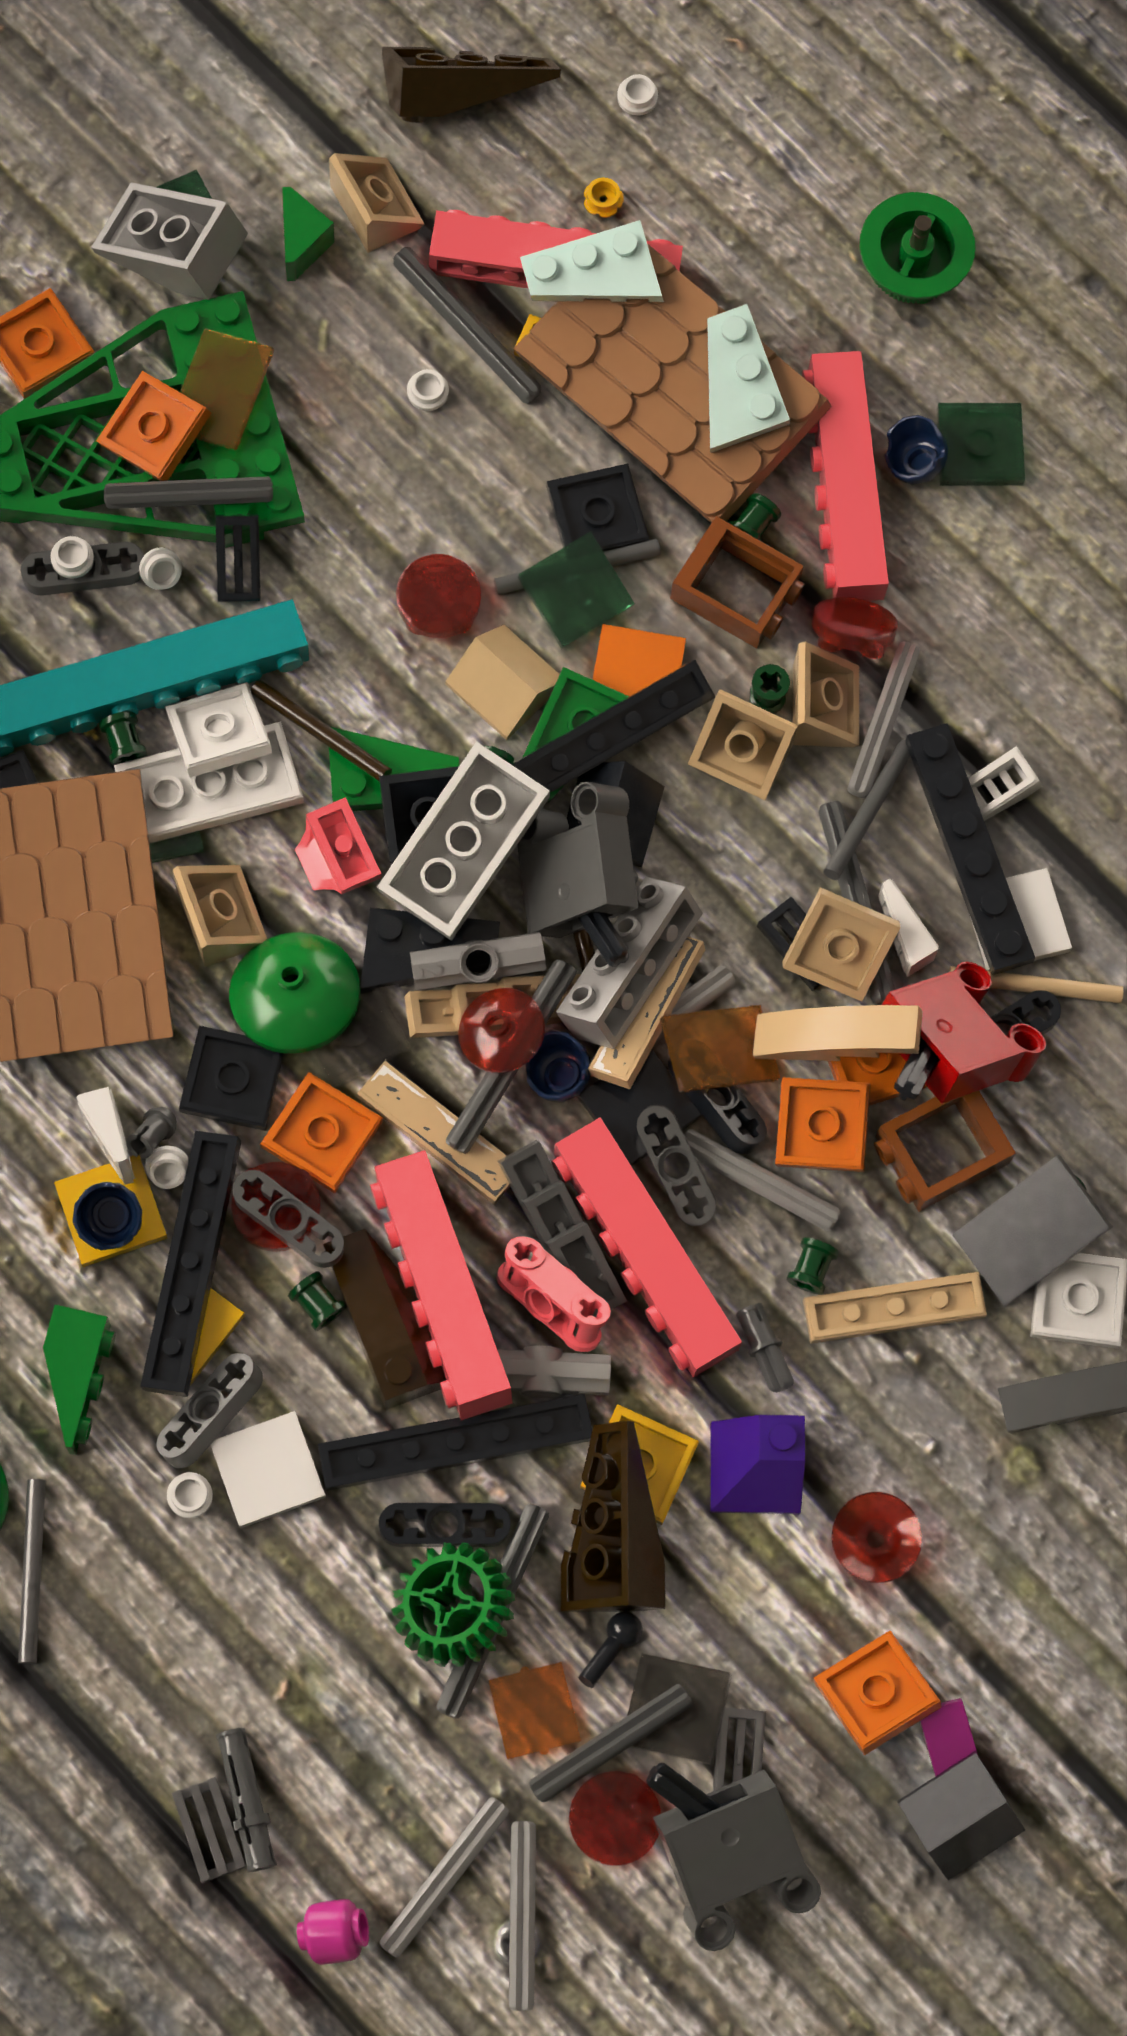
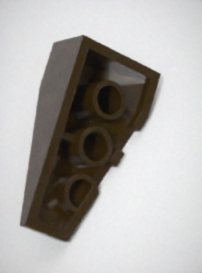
M382 47L389 106L406 122L422 123L426 121V117H441L561 77V68L549 58L499 54L494 56V62L488 61V58L485 56L473 54L472 51L460 50L455 58H448L444 55L435 54L436 48Z
M365 1229L343 1236V1256L331 1268L385 1410L441 1390L440 1382L446 1381L442 1366L433 1368L425 1343L432 1340L428 1326L419 1328L411 1302L418 1300L414 1287L405 1288L399 1269ZM332 1241L323 1244L325 1251L330 1254L334 1252Z
M627 1420L594 1425L582 1473V1481L586 1485L581 1509H574L571 1524L576 1525L571 1551L564 1550L561 1562V1611L637 1612L665 1609V1560L634 1421Z

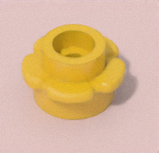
M605 177L597 178L584 191V197L586 198L584 206L592 215L599 214L602 218H608L615 215L617 208L623 205V193L620 191L618 184L612 179ZM606 197L607 200L605 202H601L599 198Z

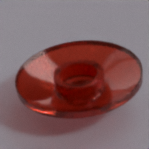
M513 988L490 990L477 997L465 1010L459 1025V1043L467 1059L479 1069L491 1073L510 1072L522 1067L535 1056L544 1039L545 1021L540 1007L528 994ZM499 1019H503V1026L499 1030L492 1031V1024Z
M868 1492L852 1498L840 1509L832 1526L831 1542L838 1562L849 1574L865 1582L886 1583L900 1578L915 1564L922 1547V1530L916 1514L903 1500L884 1492ZM871 1532L879 1533L883 1538L882 1546L878 1548L871 1547L867 1542V1535Z

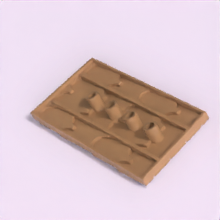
M647 243L664 302H649L648 299H627L626 302H611L610 299L587 298L583 301H558L514 349L525 362L710 523H712L715 516L727 522L832 406L816 387L762 342L790 418V424L711 453L707 318L726 311Z
M140 769L0 788V1062L173 1037L174 1032Z

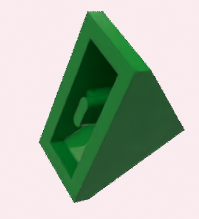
M282 187L287 281H296L335 242L334 223L292 187Z

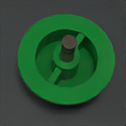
M922 192L898 194L877 205L866 218L859 241L862 262L875 284L878 285V288H881V291H885V294H889V297H893V299L898 301L902 300L903 303L907 302L908 304L910 302L913 304L915 302L925 304L956 288L968 275L976 250L974 233L964 214L949 201L936 195Z

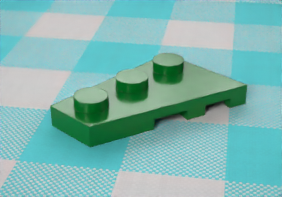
M331 727L391 768V775L460 766L459 757ZM329 747L333 802L346 797L352 811L382 809L380 782Z

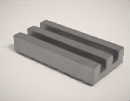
M719 1708L713 1791L724 1786L729 1718L737 1719L732 1783L742 1779L746 1719L755 1720L751 1775L762 1770L766 1711Z
M214 1777L203 1783L189 1786V1788L173 1792L172 1796L201 1882L204 1883L245 1868L246 1864L217 1778ZM211 1791L234 1859L233 1862L225 1864L202 1793ZM191 1797L194 1799L216 1868L211 1870L207 1869L185 1800Z

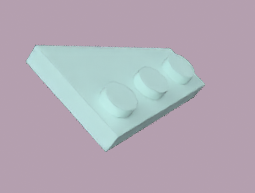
M640 220L520 257L533 301H583L587 298L610 299L611 302H626L627 299H648L649 302H664Z
M745 304L707 318L710 452L712 453L790 424V418L748 305Z

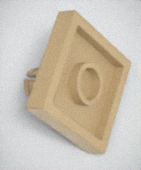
M820 887L782 961L783 968L862 1002L901 928L900 922Z

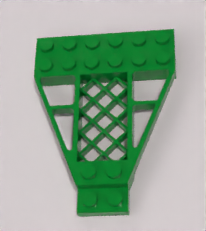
M240 291L210 298L209 300L205 299L162 309L0 415V521L18 524L42 521L216 543V526L155 520L151 507H144L146 518L80 511L81 509L105 504L104 488L108 483L159 481L146 472L134 475L123 469L127 461L121 457H118L116 462L112 463L98 455L97 453L102 446L96 442L97 438L89 449L74 442L72 439L81 425L100 435L105 426L93 419L109 415L112 417L130 388H124L119 384L113 360L158 330H165L177 375L170 379L161 380V382L203 405L212 413L195 438V443H192L187 450L191 454L185 463L177 465L168 481L268 476L273 483L272 501L212 504L214 516L259 514V540L264 539V532L305 523L302 505L244 292ZM103 366L108 367L113 386L110 392L41 408ZM70 425L64 435L52 429ZM29 434L22 444L20 436ZM41 434L58 443L48 459L31 450ZM66 448L83 457L73 473L56 464ZM26 458L42 467L32 482ZM91 462L109 471L101 483L92 484L81 478ZM50 472L67 480L61 492L51 494L40 488ZM225 525V548L234 546L233 525ZM242 525V544L249 543L250 525Z

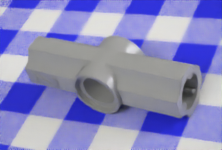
M540 932L484 941L471 940L465 944L410 952L415 990L466 982L483 983L492 978L546 970L544 947ZM483 950L489 954L490 963L484 971L473 972L466 967V959L472 951Z
M528 1346L523 1351L497 1349L510 1383L511 1391H521L525 1396L539 1398L559 1397L562 1393L609 1395L611 1355L564 1353L563 1349L552 1346Z

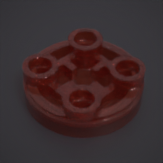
M445 554L427 555L412 562L401 574L396 589L397 608L400 616L406 623L407 629L413 634L431 638H447L466 633L473 626V622L480 610V582L472 568L464 561Z
M834 597L825 599L815 606L812 628L819 636L818 646L826 651L838 652L843 648L860 651L865 657L878 659L884 657L886 647L894 642L898 621L888 609L874 602L853 597Z
M269 1162L246 1170H258L265 1173L320 1215L321 1203L318 1189L309 1173L304 1169L289 1163ZM257 1183L254 1187L246 1184L243 1187L246 1194L244 1200L249 1202L253 1197L259 1199L266 1206V1210L261 1213L266 1217L271 1205L281 1197L275 1195L271 1203L261 1193L262 1184ZM232 1196L231 1210L234 1224L247 1242L259 1249L272 1252L291 1249L240 1210L234 1201V1196ZM291 1207L281 1209L275 1218L278 1227L287 1231L297 1228L302 1220L299 1211ZM310 1221L305 1234L296 1241L303 1243L305 1235L310 1237L312 1234L311 1228L316 1224Z
M621 1771L600 1773L587 1780L576 1792L569 1810L570 1833L579 1850L594 1862L606 1866L628 1865L642 1858L655 1844L659 1833L653 1817L661 1814V1808L653 1790L637 1775Z

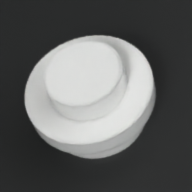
M640 74L632 75L620 84L617 100L625 112L631 115H645L655 108L658 101V90L648 77Z
M430 369L414 374L407 385L409 401L414 407L423 411H433L445 404L449 395V386L446 379L440 373Z
M68 536L59 540L52 548L51 563L59 575L70 579L79 578L87 574L92 568L94 562L93 550L84 539Z
M163 547L155 548L147 552L142 558L139 565V573L148 587L155 590L169 589L178 582L182 572V564L179 557L172 550Z
M158 1147L146 1158V1175L159 1188H175L185 1180L189 1158L184 1151L177 1147Z
M186 1472L178 1475L171 1481L167 1490V1501L170 1508L175 1514L183 1518L201 1516L209 1509L212 1503L213 1493L210 1483L198 1473Z

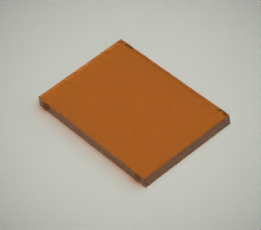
M204 328L180 393L203 405L212 413L195 439L237 450L275 351L273 347Z
M761 1005L673 1015L667 1014L660 1018L679 1092L768 1081L774 1082L781 1078L776 1059H755L753 1057L757 1014L763 1013Z

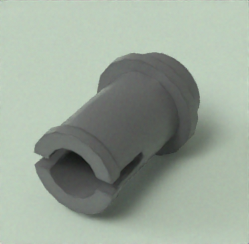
M165 1107L149 1109L144 1114L143 1123L127 1138L126 1145L128 1150L137 1157L146 1147L141 1153V1159L148 1158L162 1140L170 1139L175 1133V1115Z

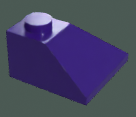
M754 1415L712 1421L710 1423V1513L801 1514L805 1468V1416Z

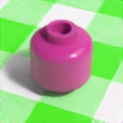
M349 1899L318 1902L310 1905L306 1910L304 1921L297 1924V1941L302 1951L307 1950L311 1959L319 1965L355 1960L360 1955L362 1947H366L369 1942V1925L365 1911L362 1908L357 1909L356 1905Z

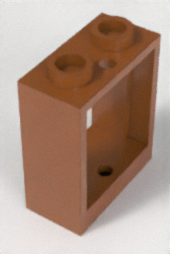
M715 516L673 581L670 599L757 649L764 637L770 640L774 637L784 618L779 615L786 603L793 606L803 591L805 584L800 579L804 566L720 517ZM722 549L782 583L757 624L696 589Z
M980 1091L942 1104L934 1097L881 1125L875 1135L877 1141L874 1142L875 1150L883 1164L886 1166L891 1164L899 1177L896 1180V1185L906 1203L910 1204L913 1202L918 1212L1010 1164L1016 1154ZM955 1104L983 1151L985 1158L928 1187L898 1134Z

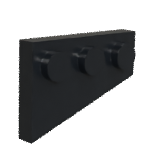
M370 907L360 985L361 994L376 992V988L398 984L401 987L414 984L410 952L465 944L471 940L499 938L500 921L467 918L451 941L408 911ZM483 950L472 951L466 959V967L473 972L485 970L490 963L489 954Z

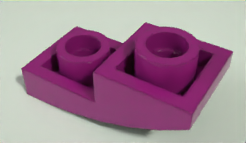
M961 1698L942 1702L940 1709L920 1721L934 1776H937L975 1751L977 1754Z

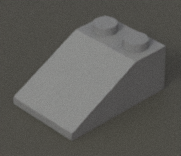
M131 182L91 249L94 253L176 293L209 300L247 237L248 232L227 202Z

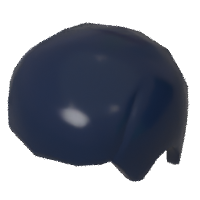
M921 415L903 417L888 430V450L884 457L888 468L891 469L892 474L899 481L911 485L929 482L945 467L948 459V442L932 419Z
M549 1031L539 1035L524 1060L528 1084L538 1096L547 1101L565 1102L579 1096L591 1078L588 1069L591 1064L590 1057L585 1047L568 1032Z
M101 1182L87 1188L74 1205L73 1224L79 1238L89 1246L99 1250L115 1249L125 1246L137 1235L142 1224L143 1210L133 1191L120 1183Z

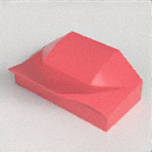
M346 797L306 814V830L301 841L296 846L295 852L313 890H335L340 894H344L381 879L382 873Z

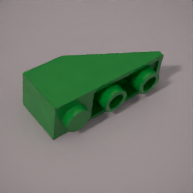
M55 1304L44 1341L43 1351L65 1446L69 1454L76 1455L79 1444L86 1445L89 1439L92 1418L86 1416L90 1401L99 1400L104 1375L98 1374L102 1357L109 1358L112 1353L116 1332L110 1330L111 1324L107 1316Z

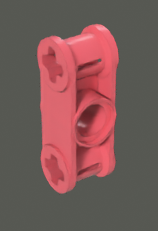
M522 1236L511 1239L505 1249L506 1262L502 1263L497 1271L496 1279L499 1286L520 1302L534 1318L551 1329L571 1349L579 1352H590L596 1349L602 1336L600 1328L608 1322L611 1310L606 1300L592 1291L572 1270L563 1266L533 1238ZM532 1252L533 1255H532V1258H531V1261H530V1260H528V1259H529L530 1253ZM512 1271L513 1274H512V1277H511V1280H510V1279H509V1275H510V1272ZM597 1309L598 1313L596 1317H594V1312ZM575 1328H578L577 1334L574 1336Z

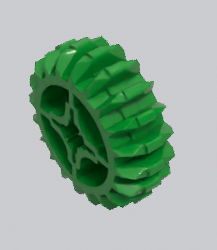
M444 1542L441 1555L433 1548H427L426 1562L422 1563L417 1558L412 1559V1566L416 1569L412 1575L400 1573V1579L407 1584L405 1589L393 1590L394 1597L403 1602L391 1609L393 1616L401 1619L395 1626L396 1631L401 1636H407L404 1641L405 1646L411 1651L418 1650V1657L426 1662L433 1658L434 1663L438 1666L446 1667L451 1659L456 1667H463L466 1654L474 1662H480L481 1653L479 1649L484 1646L489 1651H496L495 1643L491 1639L495 1634L500 1637L507 1636V1630L500 1624L502 1621L514 1619V1613L504 1607L516 1601L515 1595L510 1590H506L511 1584V1579L506 1573H500L502 1564L495 1558L489 1560V1554L482 1548H478L473 1552V1548L468 1543H461L456 1551L451 1543ZM471 1573L478 1575L482 1581L484 1602H479L474 1596H471L473 1587L469 1583ZM444 1578V1581L438 1587L433 1588L441 1579ZM456 1598L460 1599L464 1603H458V1606L456 1608H453L451 1606L452 1611L450 1612L444 1606H442H449V1604L452 1601L456 1603ZM424 1607L429 1608L435 1613L434 1624L438 1627L436 1636L430 1635L425 1627L423 1619ZM475 1621L471 1627L462 1632L469 1622Z

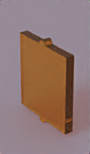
M562 1662L531 1670L524 1666L519 1673L488 1680L507 1760L540 1752L541 1755H547L549 1749L581 1742Z

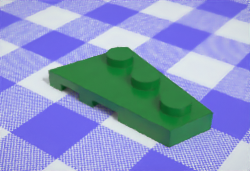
M563 667L523 757L629 696ZM565 785L551 792L547 802L550 803Z

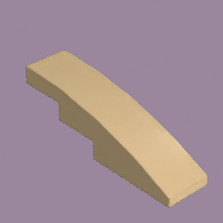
M576 974L546 1025L562 1023L556 1011L581 974ZM545 976L503 977L498 983L456 984L450 990L409 991L404 998L410 1038L512 1030Z
M867 1005L793 1009L757 1014L753 1057L755 1059L840 1061V1056L879 1058V1053L918 1054L923 1011L919 1006Z

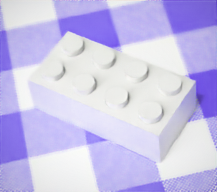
M476 741L382 878L377 889L383 895L452 941L550 798V791Z

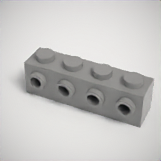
M649 877L644 878L636 891L638 908L621 914L613 925L628 947L629 959L625 963H620L617 967H612L607 964L597 949L556 1011L575 1039L615 1049L703 914L686 886Z

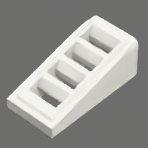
M1017 746L968 778L984 821L1043 787ZM1013 767L1023 780L1018 785H1015L1007 773ZM1000 776L1009 791L1002 795L991 779ZM983 784L994 798L989 804L986 803L977 790V787Z
M888 879L882 883L878 897L884 915L900 922L901 928L893 942L903 971L909 977L934 961L939 946L895 882Z
M106 1087L78 1095L76 1099L83 1121L125 1185L134 1183L133 1179L135 1177L112 1090Z

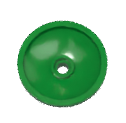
M305 932L276 935L253 947L238 963L229 987L231 1011L241 1031L259 1046L280 1053H304L321 1048L335 1040L347 1029L355 1017L361 996L358 972L350 956L335 942L323 936ZM289 975L298 976L294 982L284 981Z

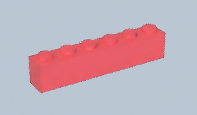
M436 210L429 252V268L438 276L528 288L520 257L596 233L581 227L563 229L551 227L547 223L539 221L528 224L510 221L503 216L495 215L486 218L472 216L461 210H449L447 212ZM664 239L647 241L652 248L680 271L683 246L674 245L672 242Z
M861 351L811 354L808 370H802V377L816 387L832 406L808 432V434H815L816 446L810 449L812 472H819L820 485L815 486V506L817 511L823 510L825 524L819 525L821 550L828 549L829 563H824L823 568L824 585L826 589H832L834 603L884 600L889 582Z
M601 1117L555 1143L554 1156L556 1158L551 1160L557 1175L564 1183L571 1181L579 1194L574 1198L579 1210L586 1220L594 1218L602 1231V1233L598 1234L601 1245L609 1257L612 1258L617 1255L626 1269L621 1272V1275L633 1295L641 1293L649 1308L645 1309V1314L655 1331L659 1333L664 1330L671 1341L672 1346L668 1350L681 1371L687 1368L694 1378L739 1351L742 1344L741 1339Z
M426 1151L417 1152L374 1166L377 1183L370 1185L377 1209L386 1208L390 1222L384 1223V1228L391 1249L400 1247L404 1261L397 1263L405 1288L413 1286L418 1300L411 1302L418 1326L419 1328L428 1326L432 1340L425 1343L433 1368L442 1366L446 1381L440 1382V1387L447 1407L456 1406L462 1421L513 1404L510 1383Z

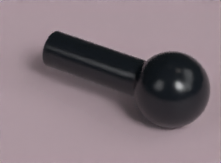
M619 1612L608 1621L606 1628L608 1638L578 1676L585 1686L593 1688L622 1648L633 1647L640 1641L643 1627L640 1619L633 1613Z

